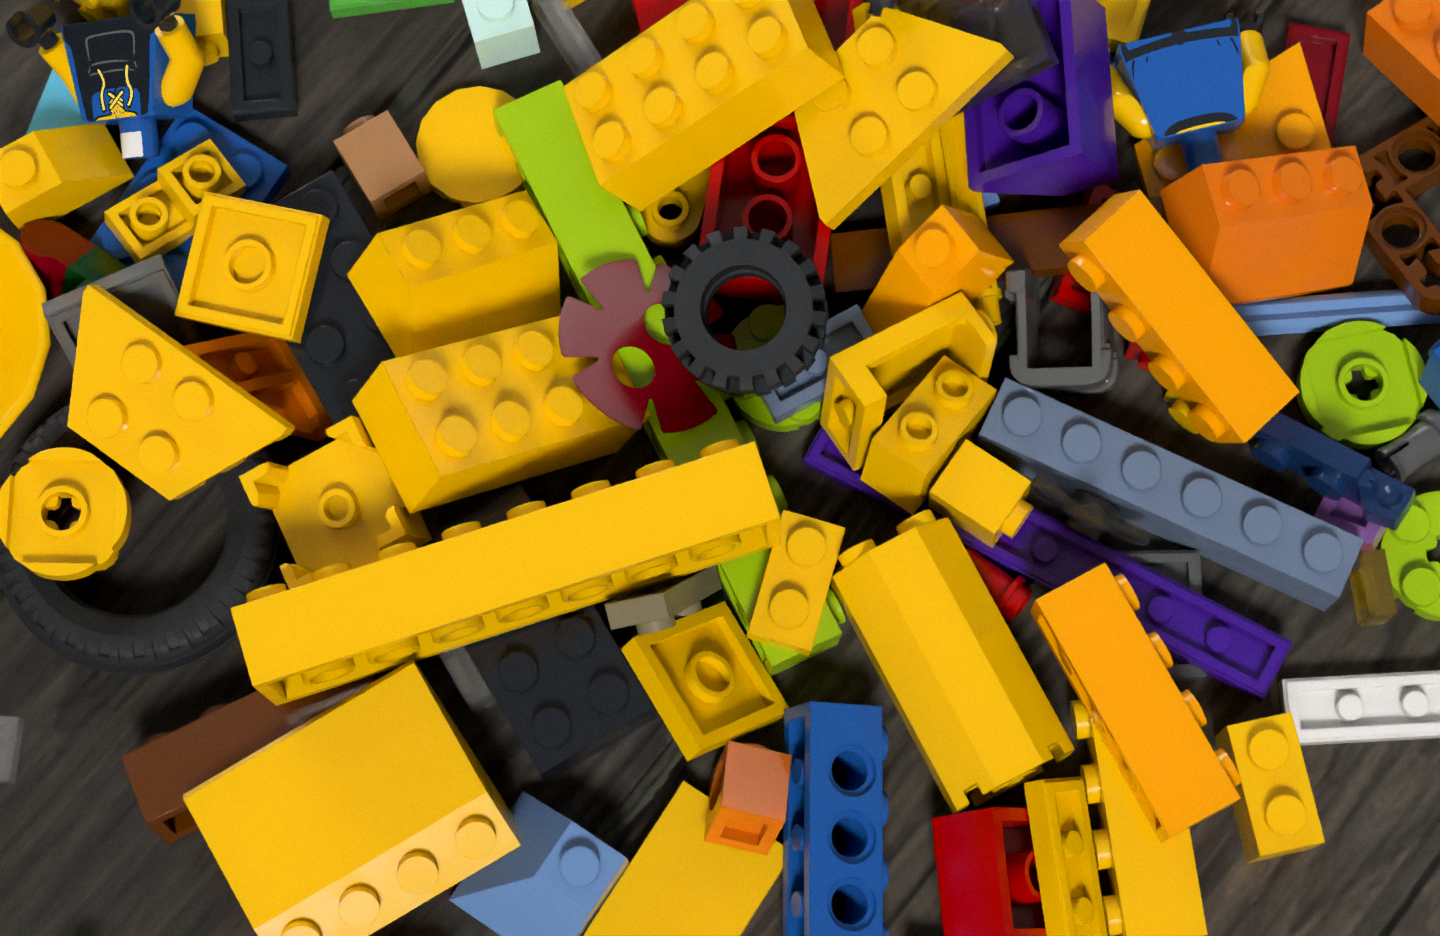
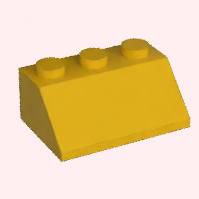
M526 190L377 233L347 274L396 358L549 319L561 314L558 241Z

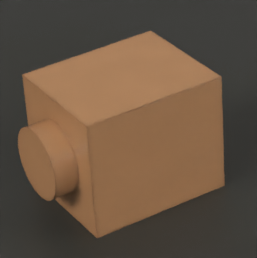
M388 110L376 117L374 115H366L356 119L344 129L343 136L333 141L342 162L378 221L383 220L432 191L424 168Z

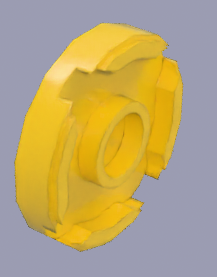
M476 86L455 90L435 102L421 120L416 139L418 160L426 172L432 190L445 200L447 198L452 202L460 203L461 207H469L524 190L523 181L515 165L517 161L505 137L499 136L493 117V109L516 100L502 90Z

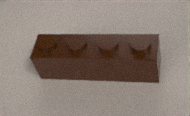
M381 673L278 706L257 690L235 702L214 705L202 712L198 720L173 732H161L150 736L141 743L140 748L121 757L145 824L167 844H171L199 830L183 800V794L382 677Z

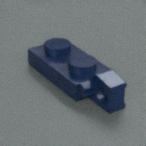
M1279 412L1248 440L1251 453L1266 467L1278 472H1283L1287 468L1306 478L1307 483L1322 496L1335 501L1343 497L1359 505L1363 510L1365 520L1396 531L1416 501L1414 488L1372 468L1370 458Z

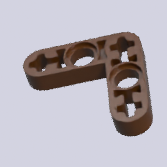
M1428 116L1359 156L1368 188L1373 185L1375 186L1374 203L1363 243L1412 305L1427 314L1440 315V287L1438 285H1433L1429 288L1425 287L1426 269L1435 279L1440 280V232L1413 200V198L1440 183V127ZM1420 149L1426 151L1432 157L1434 163L1426 170L1411 171L1401 165L1398 157L1404 151ZM1376 205L1380 212L1376 214V216L1373 218L1374 208ZM1403 224L1416 232L1418 240L1411 246L1397 248L1389 245L1384 240L1382 232L1391 225ZM1427 253L1426 264L1424 267L1420 260Z

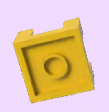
M351 415L325 430L327 436L335 438V441L288 466L265 462L239 476L251 504L255 507L273 511L296 564L284 563L280 565V570L289 589L313 582L311 574L324 567L339 563H350L351 568L355 569L377 562L376 554L387 547L406 542H414L416 547H419L432 540L420 511L409 514L361 418Z

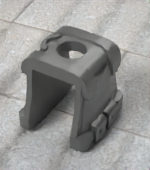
M1030 269L1006 270L1005 297L1015 306L1016 355H1009V365L1013 377L1021 385L1046 396L1094 395L1112 390L1118 381L1120 360L1118 359V352H1114V327L1108 318V313L1111 310L1097 292H1091L1092 367L1039 368L1040 285L1038 279Z

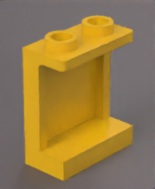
M961 291L829 357L820 424L853 471L864 467L872 438L881 429L883 417L896 411L944 355L987 383L997 344V333L991 319L983 310H975Z

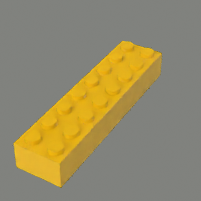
M737 439L720 441L700 451L701 458L675 466L674 460L654 462L638 469L635 472L637 479L611 487L608 480L591 482L571 492V500L546 507L544 501L525 503L509 510L506 513L508 520L482 528L480 522L477 521L459 524L442 532L443 541L417 548L414 542L396 544L379 551L376 554L377 562L355 569L351 568L350 563L330 565L312 573L311 578L313 582L289 590L286 589L285 584H273L253 590L246 595L247 603L230 608L252 686L278 706L400 667L412 659L419 661L780 545V515L756 443L754 441L740 446Z

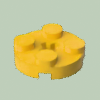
M52 448L28 459L30 463L23 466L15 476L11 474L0 489V538L16 561L40 577L59 581L81 579L96 571L106 570L118 559L119 550L129 535L132 507L129 493L120 477L113 469L104 464L102 460L90 452L77 448ZM72 498V506L81 511L78 521L71 522L69 529L59 530L56 522L47 519L48 511L59 509L61 499Z

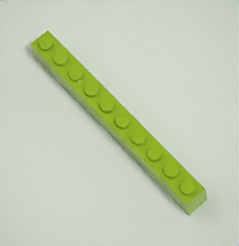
M558 80L493 109L494 124L499 136L505 137L517 161L515 165L523 181L524 190L527 191L558 241V258L579 300L603 310L581 281V278L587 273L610 262L634 259L638 263L646 292L649 293L656 266L660 263L666 266L667 264L661 255L651 258L642 240L643 237L648 236V231L640 211L629 204L624 205L621 199L598 185L564 92V85L561 80ZM655 304L648 308L645 313V328L656 341L663 344H671L664 332L662 319L665 318L664 308L661 304ZM623 347L617 350L636 388L647 386L654 377V365L651 358L644 351L636 347ZM695 381L717 408V414L692 429L666 434L661 431L653 401L649 399L647 408L651 416L642 426L660 461L674 460L675 466L700 459V451L705 447L729 439H737L740 446L755 441L759 452L758 444L747 422L744 419L737 422L734 421L725 403L726 400L731 398L729 394L719 390L715 391L703 383ZM771 474L767 476L779 515L781 516V512L783 509L787 510L788 505L777 480ZM771 548L716 565L719 579L746 633ZM829 588L809 656L752 639L750 641L770 677L838 645L842 635L839 625L846 622L845 615L837 597Z

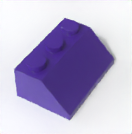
M1005 0L959 16V30L1001 43L1015 57L964 105L969 188L974 192L1065 196L1119 180L1105 7L1096 0Z

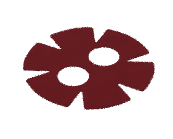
M619 260L604 264L581 278L584 286L601 305L603 310L570 296L566 297L561 310L558 329L561 354L564 357H596L599 359L572 377L573 382L586 399L598 410L611 419L636 430L642 428L649 399L653 401L661 431L665 434L683 432L708 421L717 414V408L695 383V381L703 382L685 368L670 347L671 344H663L653 339L644 325V316L648 308L655 304H661L663 291H668L671 282L668 275L672 268L661 263L658 264L650 291L647 293L636 260ZM713 298L710 301L707 312L709 324L724 315V312ZM713 334L722 344L737 350L733 335ZM623 347H636L644 351L651 358L654 365V377L647 386L632 388L624 385L617 379L612 370V358L617 350Z

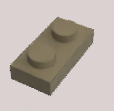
M715 565L621 595L604 605L611 630L636 625L638 635H644L671 628L676 625L675 618L701 611V600L722 589Z

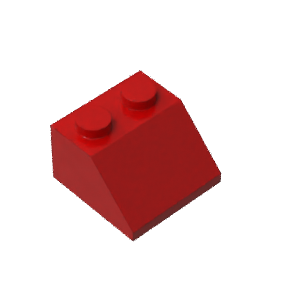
M990 807L931 818L941 904V923L944 936H1047L1027 808Z

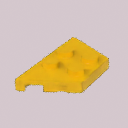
M883 8L881 17L871 16L835 51L846 77L794 111L819 218L823 223L835 230L1015 57L1001 43L896 9Z
M87 285L82 296L67 426L169 501L184 497L203 486L210 478L219 473L229 471L246 461L248 456L274 441H281L291 435L295 426L101 286Z

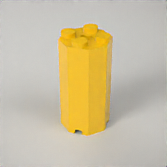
M928 509L900 523L896 527L899 535L876 547L873 539H869L840 554L838 560L841 566L837 568V573L832 576L831 587L951 812L957 814L965 812L970 804L967 798L968 795L975 807L1043 772L1044 770L1041 766L1043 763L1053 758L1058 763L1070 756L1075 748L948 517L936 520L932 511Z

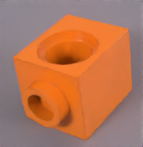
M728 740L711 775L704 841L768 855L786 821L792 755L772 751L755 743L743 744Z

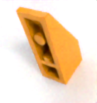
M941 204L897 249L865 304L862 313L874 334H877L961 291L972 304L1014 260L978 216Z

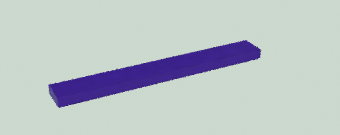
M821 426L803 459L804 466L906 519L928 509L932 511L936 520L945 518L928 507L929 496L912 515L861 481L860 478L864 467L853 471ZM1032 509L1025 523L1012 539L1003 533L993 548L951 522L965 549L968 547L975 549L977 553L995 565L1016 576H1024L1027 579L1026 581L1047 592L1053 591L1106 562L1114 577L1122 574L1132 586L1140 604V609L1134 611L1146 634L1155 631L1166 645L1172 657L1197 667L1207 675L1259 702H1262L1293 643L1035 509Z

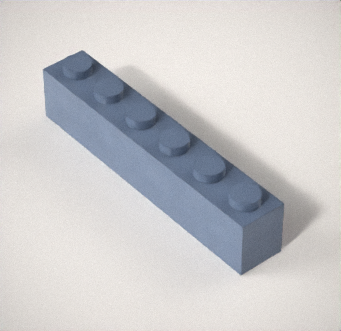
M1006 377L976 442V446L1025 476L1183 548L1200 550L1201 556L1324 612L1339 599L1364 543V539Z

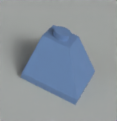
M523 791L510 810L515 818L521 846L462 880L449 898V901L500 936H583L630 863L625 856L578 824Z

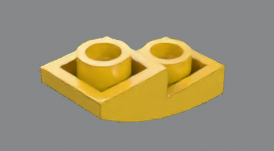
M208 139L158 168L156 182L104 211L105 223L137 264L160 253L164 256L194 235L204 191L239 198L246 191V184L212 140Z

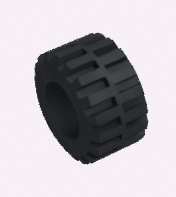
M748 226L734 227V233L722 235L720 230L706 235L709 241L698 248L695 244H692L684 252L686 259L679 267L674 264L668 275L671 282L668 291H663L661 305L665 311V318L662 319L664 332L669 338L670 347L685 368L702 381L704 385L715 391L719 389L728 392L730 396L744 397V394H757L760 397L772 394L771 390L780 386H784V388L790 386L797 381L796 377L804 369L808 371L816 361L815 355L820 347L823 348L827 335L826 324L829 321L828 304L817 269L810 258L807 259L801 253L800 247L789 239L785 242L777 237L776 232L764 228L759 233L751 232ZM750 276L765 279L778 290L784 302L785 315L781 329L772 340L756 349L734 350L725 346L713 335L708 323V307L714 294L724 284L736 278Z

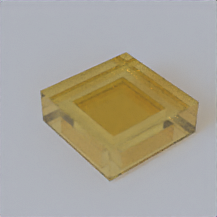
M1385 549L1362 552L1357 557L1349 575L1358 624H1361V627L1384 624L1397 613Z

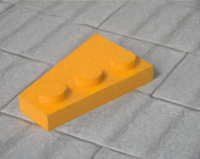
M1300 42L1269 61L1270 71L1258 106L1250 114L1245 115V121L1239 130L1218 135L1224 162L1331 148ZM1143 139L1134 145L1133 154L1144 194L1147 198L1161 196V189L1187 174L1181 144L1152 150L1147 139Z

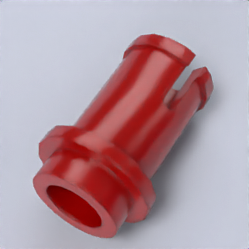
M968 547L966 551L1001 615L1012 623L1026 607L1034 591L1025 586L1027 579L1024 576L1019 575L1015 579L997 565L981 556L975 549Z

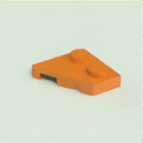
M243 333L184 346L294 425L295 429L291 433L292 436L313 441L323 440L327 436L325 430L334 425L285 340Z

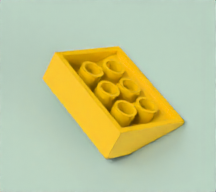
M414 659L183 794L184 802L258 936H369L521 846L513 814Z

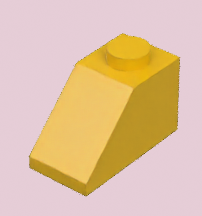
M86 124L32 131L0 149V205L20 232L25 224L31 221L42 219L55 221L134 178L132 171L125 159H122V154L105 125Z

